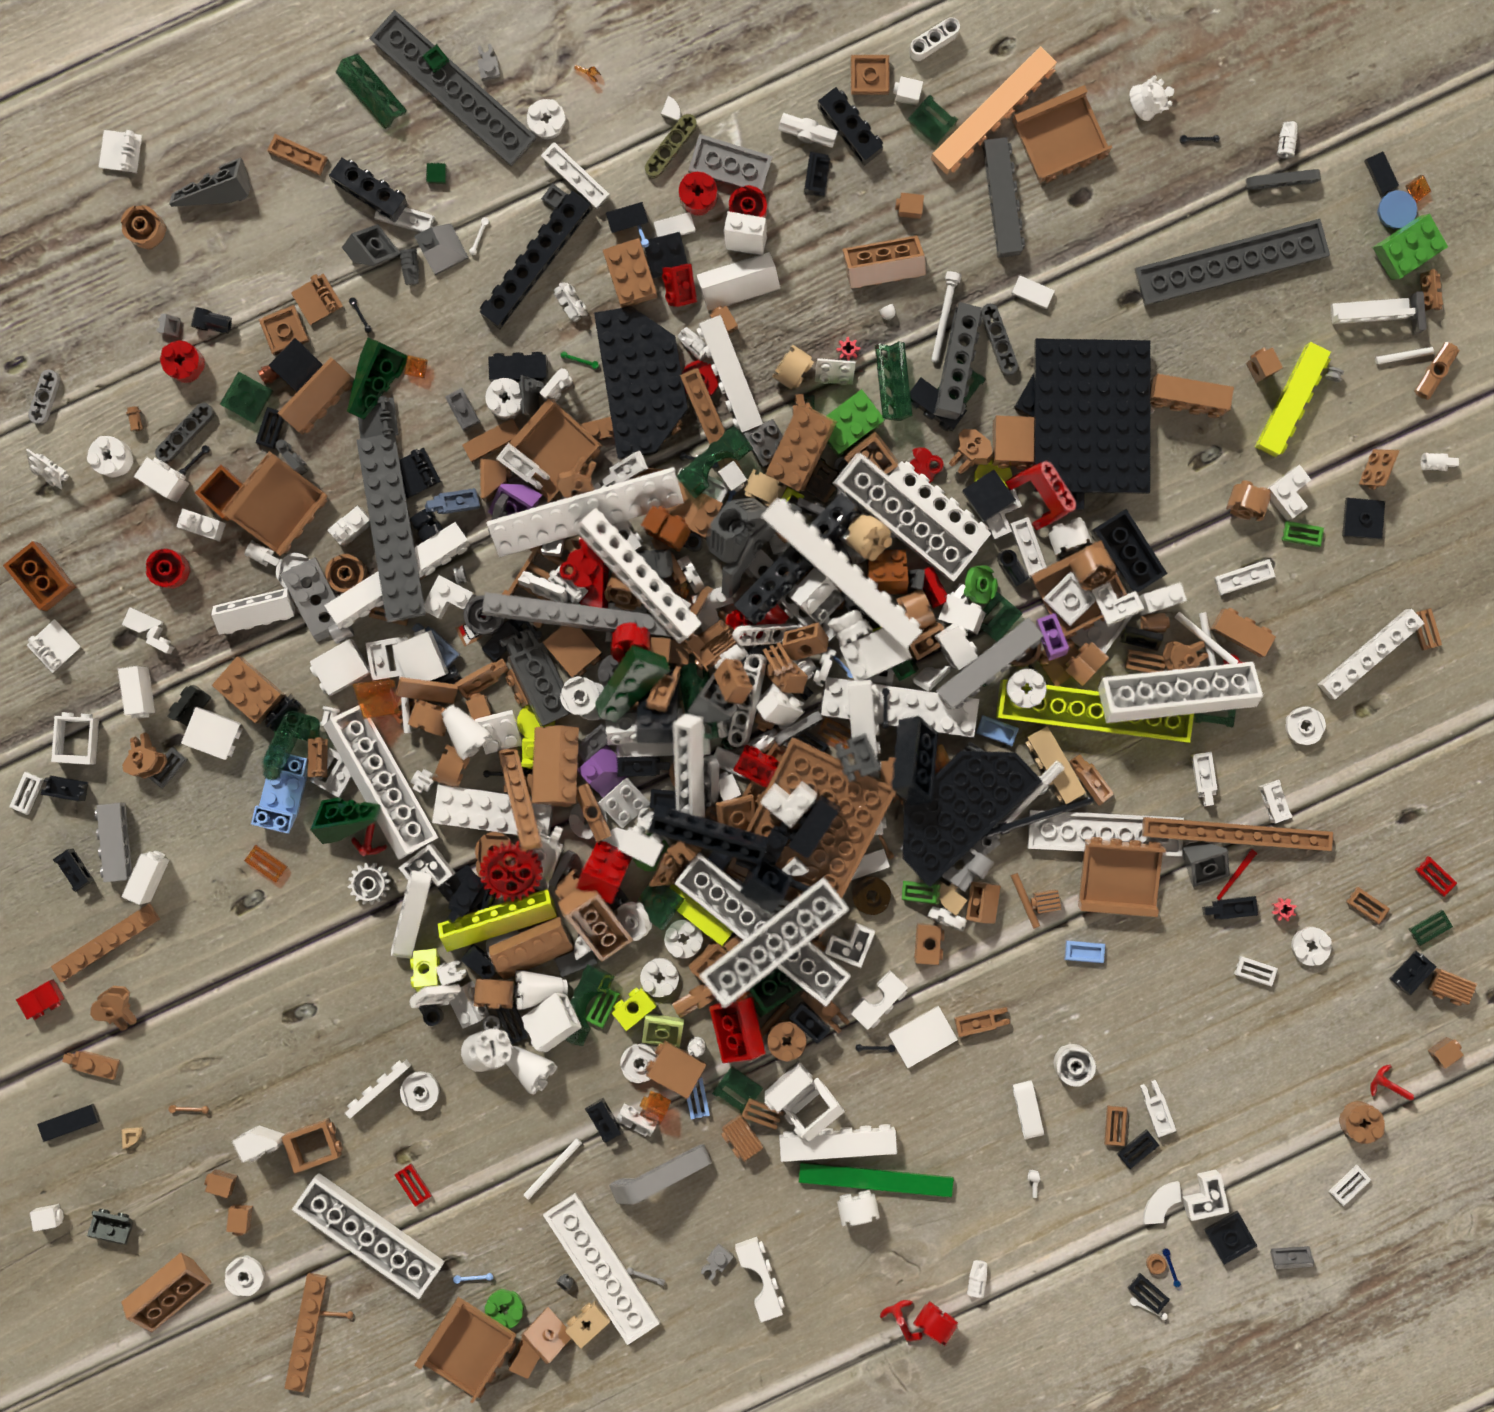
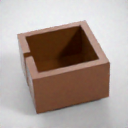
M220 465L198 488L195 494L222 519L230 521L221 511L244 483L229 469Z
M652 505L641 524L647 535L678 552L681 551L691 534L685 519L678 515L675 517L671 516L669 511L662 506L657 508Z
M906 549L884 550L878 555L876 560L871 561L867 559V578H870L878 585L876 589L880 593L884 591L888 595L907 594L908 570Z

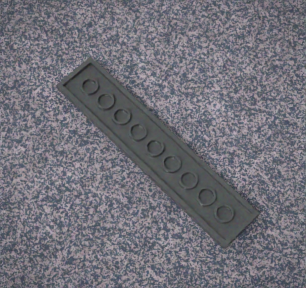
M396 10L369 37L379 49L511 167L537 139L529 129L450 59L446 65L434 73L422 58V55L435 45Z
M1316 219L1140 266L1134 270L1144 306L1326 258L1330 256L1321 220Z
M391 433L389 436L379 435L358 439L356 441L387 622L425 616L426 611L396 436L394 433Z

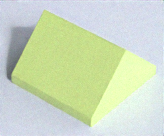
M648 1013L645 1016L642 1043L658 1045L659 1043L663 1044L664 1040L680 1048L684 1019Z

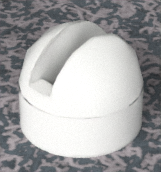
M893 304L879 310L881 316L886 320H891L896 314Z

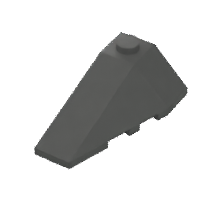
M242 158L225 163L219 167V172L213 175L207 173L199 183L191 182L172 193L169 202L170 206L221 204L245 200L249 196L251 185Z
M713 673L688 712L693 716L701 717L704 723L730 720L737 709V704L725 701Z

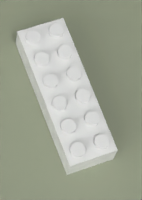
M438 784L432 823L518 835L507 793ZM531 803L535 821L539 819L545 822L541 833L550 836L554 806Z

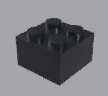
M763 858L761 865L754 864L748 871L740 893L772 914L784 900L793 877Z

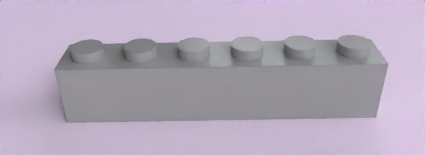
M1030 618L1025 619L936 690V692L950 709L954 707L956 709L960 708L966 703L964 700L969 695L973 697L979 693L981 685L984 683L988 685L994 681L996 673L999 671L1003 673L1009 669L1011 661L1014 659L1018 661L1026 655L1025 650L1030 646L1033 649L1042 642L1040 638L1044 635Z

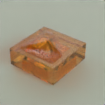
M1419 175L1405 186L1416 203L1431 192L1424 175Z
M408 355L405 374L425 378L428 359Z

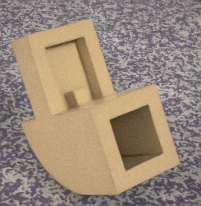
M940 881L939 885L941 886L938 890L940 896H938V899L947 910L957 916L967 902V899L955 892L958 888L951 882L946 885Z

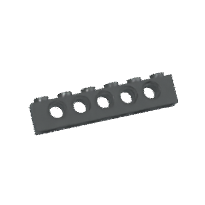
M959 302L955 308L934 415L957 420L959 415L964 413L966 404L963 403V399L967 396L969 385H966L967 379H970L973 369L970 367V363L974 361L976 350H973L979 339L977 328L981 325L983 315H980L981 307ZM963 324L969 325L970 329L965 328ZM959 341L965 342L967 346H962ZM956 359L962 360L963 364H959ZM952 377L959 378L960 382L954 381ZM949 394H953L956 400L951 399Z

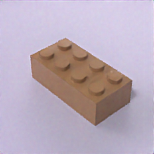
M1157 374L1150 380V404L1154 408L1166 406L1170 407L1172 411L1180 412L1183 409L1189 410L1190 414L1200 415V413H1206L1208 417L1219 418V416L1224 415L1231 409L1234 387Z
M798 404L765 474L797 491H804L837 421L804 404Z

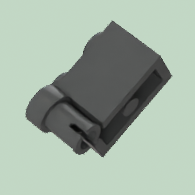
M671 549L636 551L638 555L644 558L647 565L657 572L660 579L667 578V576L672 575V572H674Z

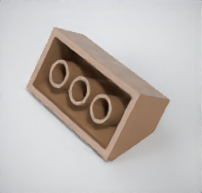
M918 236L843 249L850 288H862L863 286L873 284L880 285L885 282H897L901 279L918 278L926 275L925 255Z
M330 357L278 414L302 435L308 433L313 429V424L317 419H322L327 414L326 410L331 405L334 406L338 403L340 395L352 388L354 378Z
M561 725L535 727L532 804L570 807L576 803L579 728Z
M573 892L558 902L567 920L601 962L633 941L632 937L597 892Z
M559 916L490 946L489 954L498 974L506 980L515 976V971H527L573 951L574 945Z
M180 1252L121 1301L126 1319L153 1332L209 1286L211 1280L192 1258Z

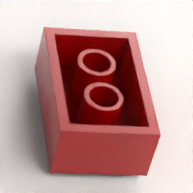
M602 840L597 842L582 870L576 889L583 892H597L602 900L612 904L633 856L619 850L618 847Z
M752 997L735 999L725 1007L721 1002L709 1006L722 1063L752 1060L766 1054Z

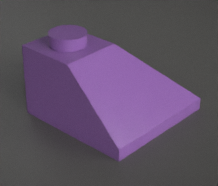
M501 484L488 512L493 514L495 503L503 493L509 496L505 509L508 512L507 516L537 507L542 494L528 485Z
M608 745L604 746L577 769L583 778L603 798L626 778L617 777V755Z

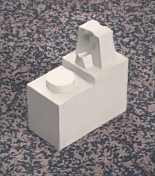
M356 506L346 516L331 526L328 532L341 546L346 547L371 526L369 516L361 507Z
M182 508L176 527L220 542L226 523Z
M959 583L956 592L952 591L951 595H947V602L944 603L938 619L948 625L953 623L958 626L962 625L965 631L978 635L986 613L981 610V606L968 603L969 597L964 595L965 585Z

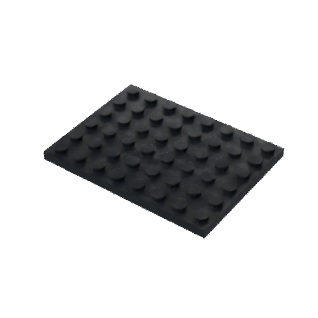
M1036 338L1034 340V465L1042 462L1051 463L1070 493H1150L1151 340Z

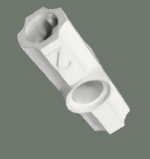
M785 113L782 115L778 128L779 131L797 136L803 142H815L833 148L838 133L836 130L819 125L813 119H800Z

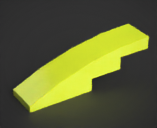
M676 884L671 885L662 896L664 901L721 946L724 945L733 933L729 927Z

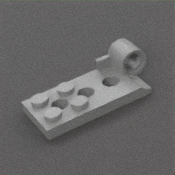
M316 557L280 574L316 642L331 635L335 643L338 644L355 635L351 626L340 629L331 615L328 622L320 620L321 612L329 613L325 605L337 597L329 585ZM308 577L312 580L310 588H305L302 585L303 578ZM312 595H319L321 597L319 605H314L311 602Z
M971 848L959 859L965 862L964 868L957 870L953 865L942 877L965 892L975 876L981 879L985 877L993 862Z

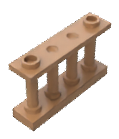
M543 545L531 548L530 551L532 553L509 590H505L502 595L513 596L519 586L540 600L553 601L533 593L532 589L520 585L518 578H520L524 571L528 572L530 570L539 577L546 580L549 579V573L533 564L538 554L558 566L566 561L557 556L543 555L541 552ZM569 567L566 571L572 574L573 569ZM534 622L533 625L542 629L544 623Z

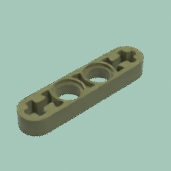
M683 115L645 164V172L648 177L658 178L693 134L697 127V121L693 115ZM689 120H692V127H686L685 133L687 134L685 135L682 131V129L685 127L684 121L688 122ZM674 134H679L682 140L680 143H673L671 137ZM663 149H668L670 151V156L668 158H662L660 156V151ZM657 157V159L660 161L657 165L658 171H652L651 173L649 166L651 165L652 167H654L656 165L657 160L655 158Z

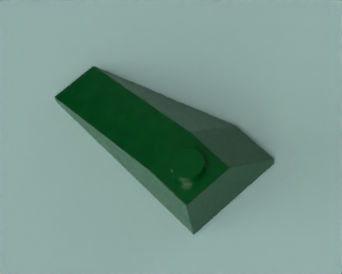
M367 338L359 357L347 412L365 419L376 406L379 397L390 389L389 386L395 378L398 379L409 356L379 341Z
M342 798L322 800L310 830L322 844L339 842L375 823L382 806L369 802L356 803L355 800L344 801Z
M776 967L748 988L746 993L748 998H753L755 1011L761 1018L804 988Z

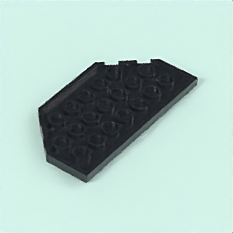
M632 306L595 312L594 317L618 460L625 459L638 451H641L642 456L656 454L666 438L676 428L677 423L688 411L684 384L680 377L682 372L676 337Z
M959 751L934 775L932 802L912 806L907 801L904 803L902 859L928 887H931L1037 787L1042 780L1016 752Z

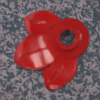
M914 448L912 451L915 459L909 463L915 467L914 471L918 475L924 474L929 478V483H931L935 474L942 471L944 466L943 460L938 455H932L927 448ZM932 461L937 462L936 467L930 466Z
M577 549L572 551L567 561L560 566V575L565 580H571L578 587H589L592 585L589 575L596 570L598 563L592 559L584 558L583 550ZM571 567L573 569L572 574H567V568Z
M739 610L732 611L731 614L726 616V625L734 630L739 626H744L745 615Z

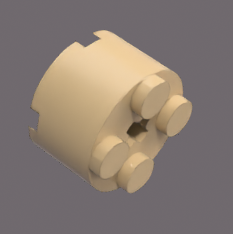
M792 344L789 348L792 351L785 354L775 370L778 374L774 373L772 378L789 389H796L804 379L801 375L803 372L809 371L814 361L811 360L812 357Z
M753 469L743 489L746 491L744 495L754 499L759 497L763 499L762 504L768 507L776 499L781 500L787 485L784 484L783 487H780L779 481L761 472L759 475H756L757 471Z
M871 514L869 516L861 515L856 518L848 529L850 531L849 537L846 535L847 545L862 557L871 561L876 560L878 555L892 543L889 527Z

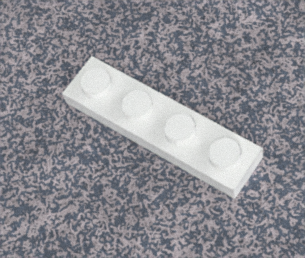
M555 142L541 155L542 159L596 210L609 198V193Z
M406 1059L403 1063L399 1060L391 1067L393 1071L388 1076L384 1073L376 1080L378 1084L374 1088L369 1086L362 1092L364 1097L359 1101L355 1098L347 1105L349 1110L345 1114L348 1118L353 1117L411 1066Z

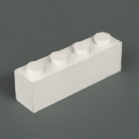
M288 588L213 606L211 616L219 635L231 634L237 630H248L261 624L268 625L277 620H288L294 617L295 606Z

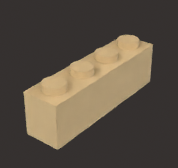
M1044 726L1025 737L1027 740L1025 745L1029 752H1034L1037 757L1034 760L1039 769L1043 768L1046 772L1055 761L1060 762L1064 766V770L1049 784V786L1053 785L1056 790L1054 795L1059 803L1068 804L1086 793L1048 726Z

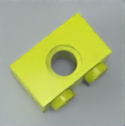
M437 949L413 951V958L410 959L411 969L414 970V976H411L412 988L419 992L425 987L441 986L436 967L440 965V955ZM429 969L426 974H421L423 970Z
M643 987L640 989L634 988L628 994L629 998L623 1001L621 999L613 1006V1016L626 1031L657 1006L656 1002ZM636 1003L639 1007L638 1011L631 1012L628 1009V1004Z

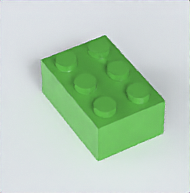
M1426 214L1417 217L1372 248L1389 278L1395 280L1401 279L1446 249L1448 245L1431 215Z
M862 389L827 415L837 421L827 444L836 456L839 457L884 423V417Z

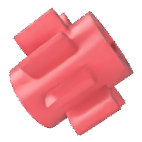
M847 337L844 343L841 340L839 341L841 348H837L836 352H841L840 360L843 357L847 358V361H850L851 357L857 359L855 351H860V347L855 346L857 340L852 342ZM846 346H849V348L852 349L850 353H847V351L844 350Z
M1278 898V903H1272L1274 911L1271 913L1278 915L1277 920L1281 921L1284 917L1286 921H1289L1291 915L1296 916L1293 912L1297 906L1290 904L1291 899L1287 898L1284 902L1282 898ZM1283 906L1287 907V909L1284 910L1285 913L1281 912Z

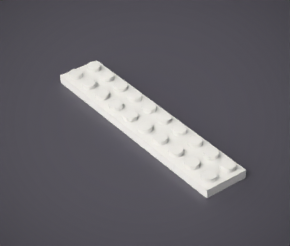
M674 467L494 519L488 521L487 526L498 556L502 557L578 535L573 528L595 508L612 525L646 515L652 505L657 508L662 506L666 509L683 504L684 501Z

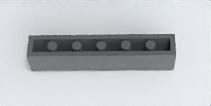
M1007 137L984 140L982 148L997 258L1017 256L1025 249V240L1020 234L1022 219L1018 218L1017 212L1020 211V203L1015 198L1017 182L1013 181L1012 176L1015 173L1014 162L1010 161L1012 145L1008 143Z

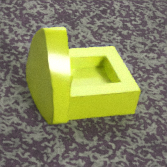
M787 486L781 500L784 499L788 502L791 496L803 499L804 495Z

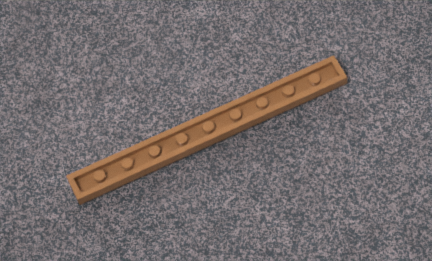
M1143 817L1142 836L1332 851L1333 832L1151 817Z

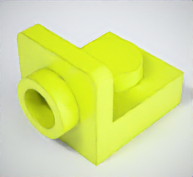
M522 739L521 766L527 769H533L534 739Z

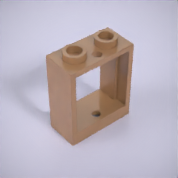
M329 1118L288 1132L282 1136L294 1174L337 1159L342 1155V1144L340 1140L336 1139V1127L333 1122H330ZM323 1128L331 1154L304 1163L295 1137Z

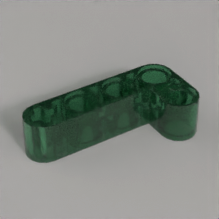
M290 711L284 715L262 760V770L265 779L276 780L279 778L298 739L308 741V739L320 737V721L318 718L295 711Z

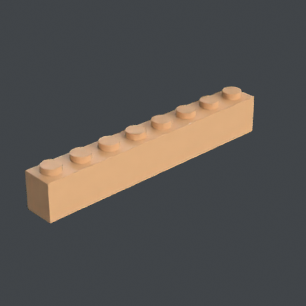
M1040 46L932 154L931 160L946 175L951 171L954 173L961 166L960 162L964 158L968 159L975 152L973 149L978 144L981 146L984 140L988 139L987 135L991 131L994 133L1002 125L1000 122L1004 118L1008 119L1015 112L1014 108L1018 104L1021 106L1029 98L1027 95L1031 91L1036 92L1042 85L1041 81L1045 77L1049 79L1054 74L1057 62Z

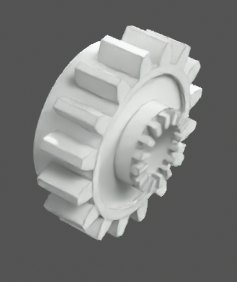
M369 862L364 864V868L362 865H358V871L352 870L354 876L348 878L351 881V885L348 888H352L350 895H356L355 900L359 901L361 899L364 905L368 901L370 905H373L375 899L377 902H381V896L387 897L385 890L391 889V887L387 886L391 879H386L389 873L382 872L383 866L376 868L377 863H373L370 867ZM368 878L373 881L372 889L367 888L365 884Z

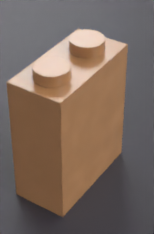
M995 416L993 420L992 465L998 466V468L1017 466L1018 469H1027L1031 467L1034 462V417Z
M561 626L542 642L572 678L576 676L581 677L587 672L585 668L590 664L594 666L602 659L600 656L603 653L582 628Z
M664 1040L663 1044H658L654 1052L657 1054L654 1060L648 1062L645 1068L647 1071L646 1075L648 1078L688 1099L707 1064Z

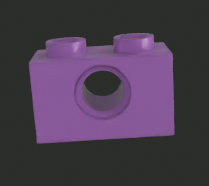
M1056 614L1037 619L1036 627L1044 635L1040 639L1048 660L1067 655L1069 647Z

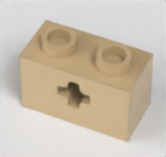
M596 1300L592 1304L588 1302L581 1309L582 1313L576 1317L574 1315L566 1323L568 1326L565 1332L580 1348L584 1347L610 1323L609 1316ZM584 1321H585V1322H588V1321L591 1322L590 1325H589V1324H586V1325L583 1324Z

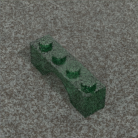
M733 426L731 429L726 430L720 439L711 443L705 452L696 456L690 465L681 469L676 477L696 499L709 487L708 474L716 462L725 458L739 461L753 447L741 432Z
M587 964L570 1002L582 1028L565 1039L572 1045H584L591 1030L586 1020L587 1005L594 996L602 993L607 994L615 977L598 966Z

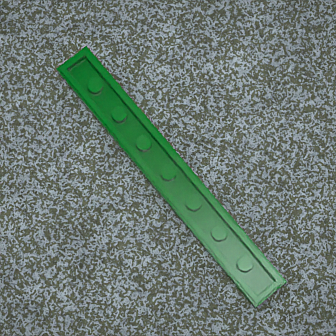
M800 1162L799 1183L952 1197L954 1178L950 1176Z

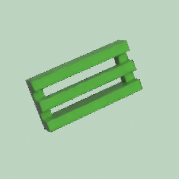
M1285 521L1282 541L1321 547L1323 527ZM1289 527L1318 531L1319 533L1317 535L1306 532L1289 530ZM1288 534L1317 539V542L1288 537Z
M903 881L902 900L939 904L938 896H940V892L938 890L941 885L933 884L931 887H928L926 883ZM907 885L933 888V892L908 889ZM907 893L931 895L933 899L907 896Z
M602 985L586 1021L603 1029L620 993ZM603 992H607L595 1019H592L591 1017ZM610 995H613L614 998L602 1022H598Z

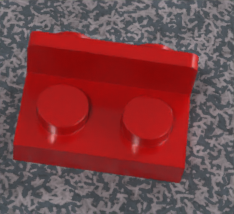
M692 264L662 268V279L666 289L665 298L668 305L680 307L696 303L697 298Z
M928 567L924 569L922 589L934 609L947 602V593L934 568Z
M746 744L733 771L767 788L780 762L775 757L760 752L758 748Z

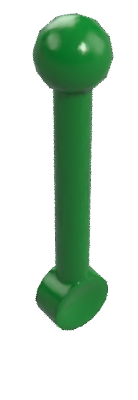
M562 352L560 355L562 359L568 358L592 366L593 369L599 367L597 361L590 362L568 355L567 352Z

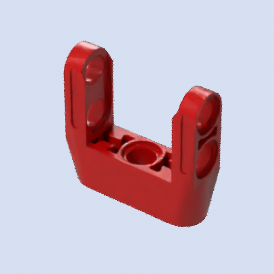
M1049 462L1035 464L1005 482L1007 487L1013 490L1031 480L1050 511L1033 521L1032 526L1035 531L1056 522L1075 509L1076 503L1053 465Z

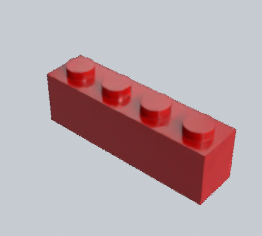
M580 536L579 546H581L584 552V558L594 560L598 563V566L589 575L592 585L585 587L588 592L580 600L579 604L607 609L608 601L604 593L609 582V567Z

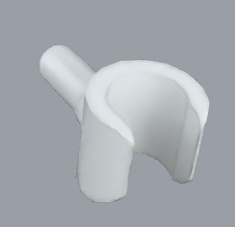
M1029 1170L1028 1181L1033 1182V1198H1037V1186L1040 1181L1039 1172Z

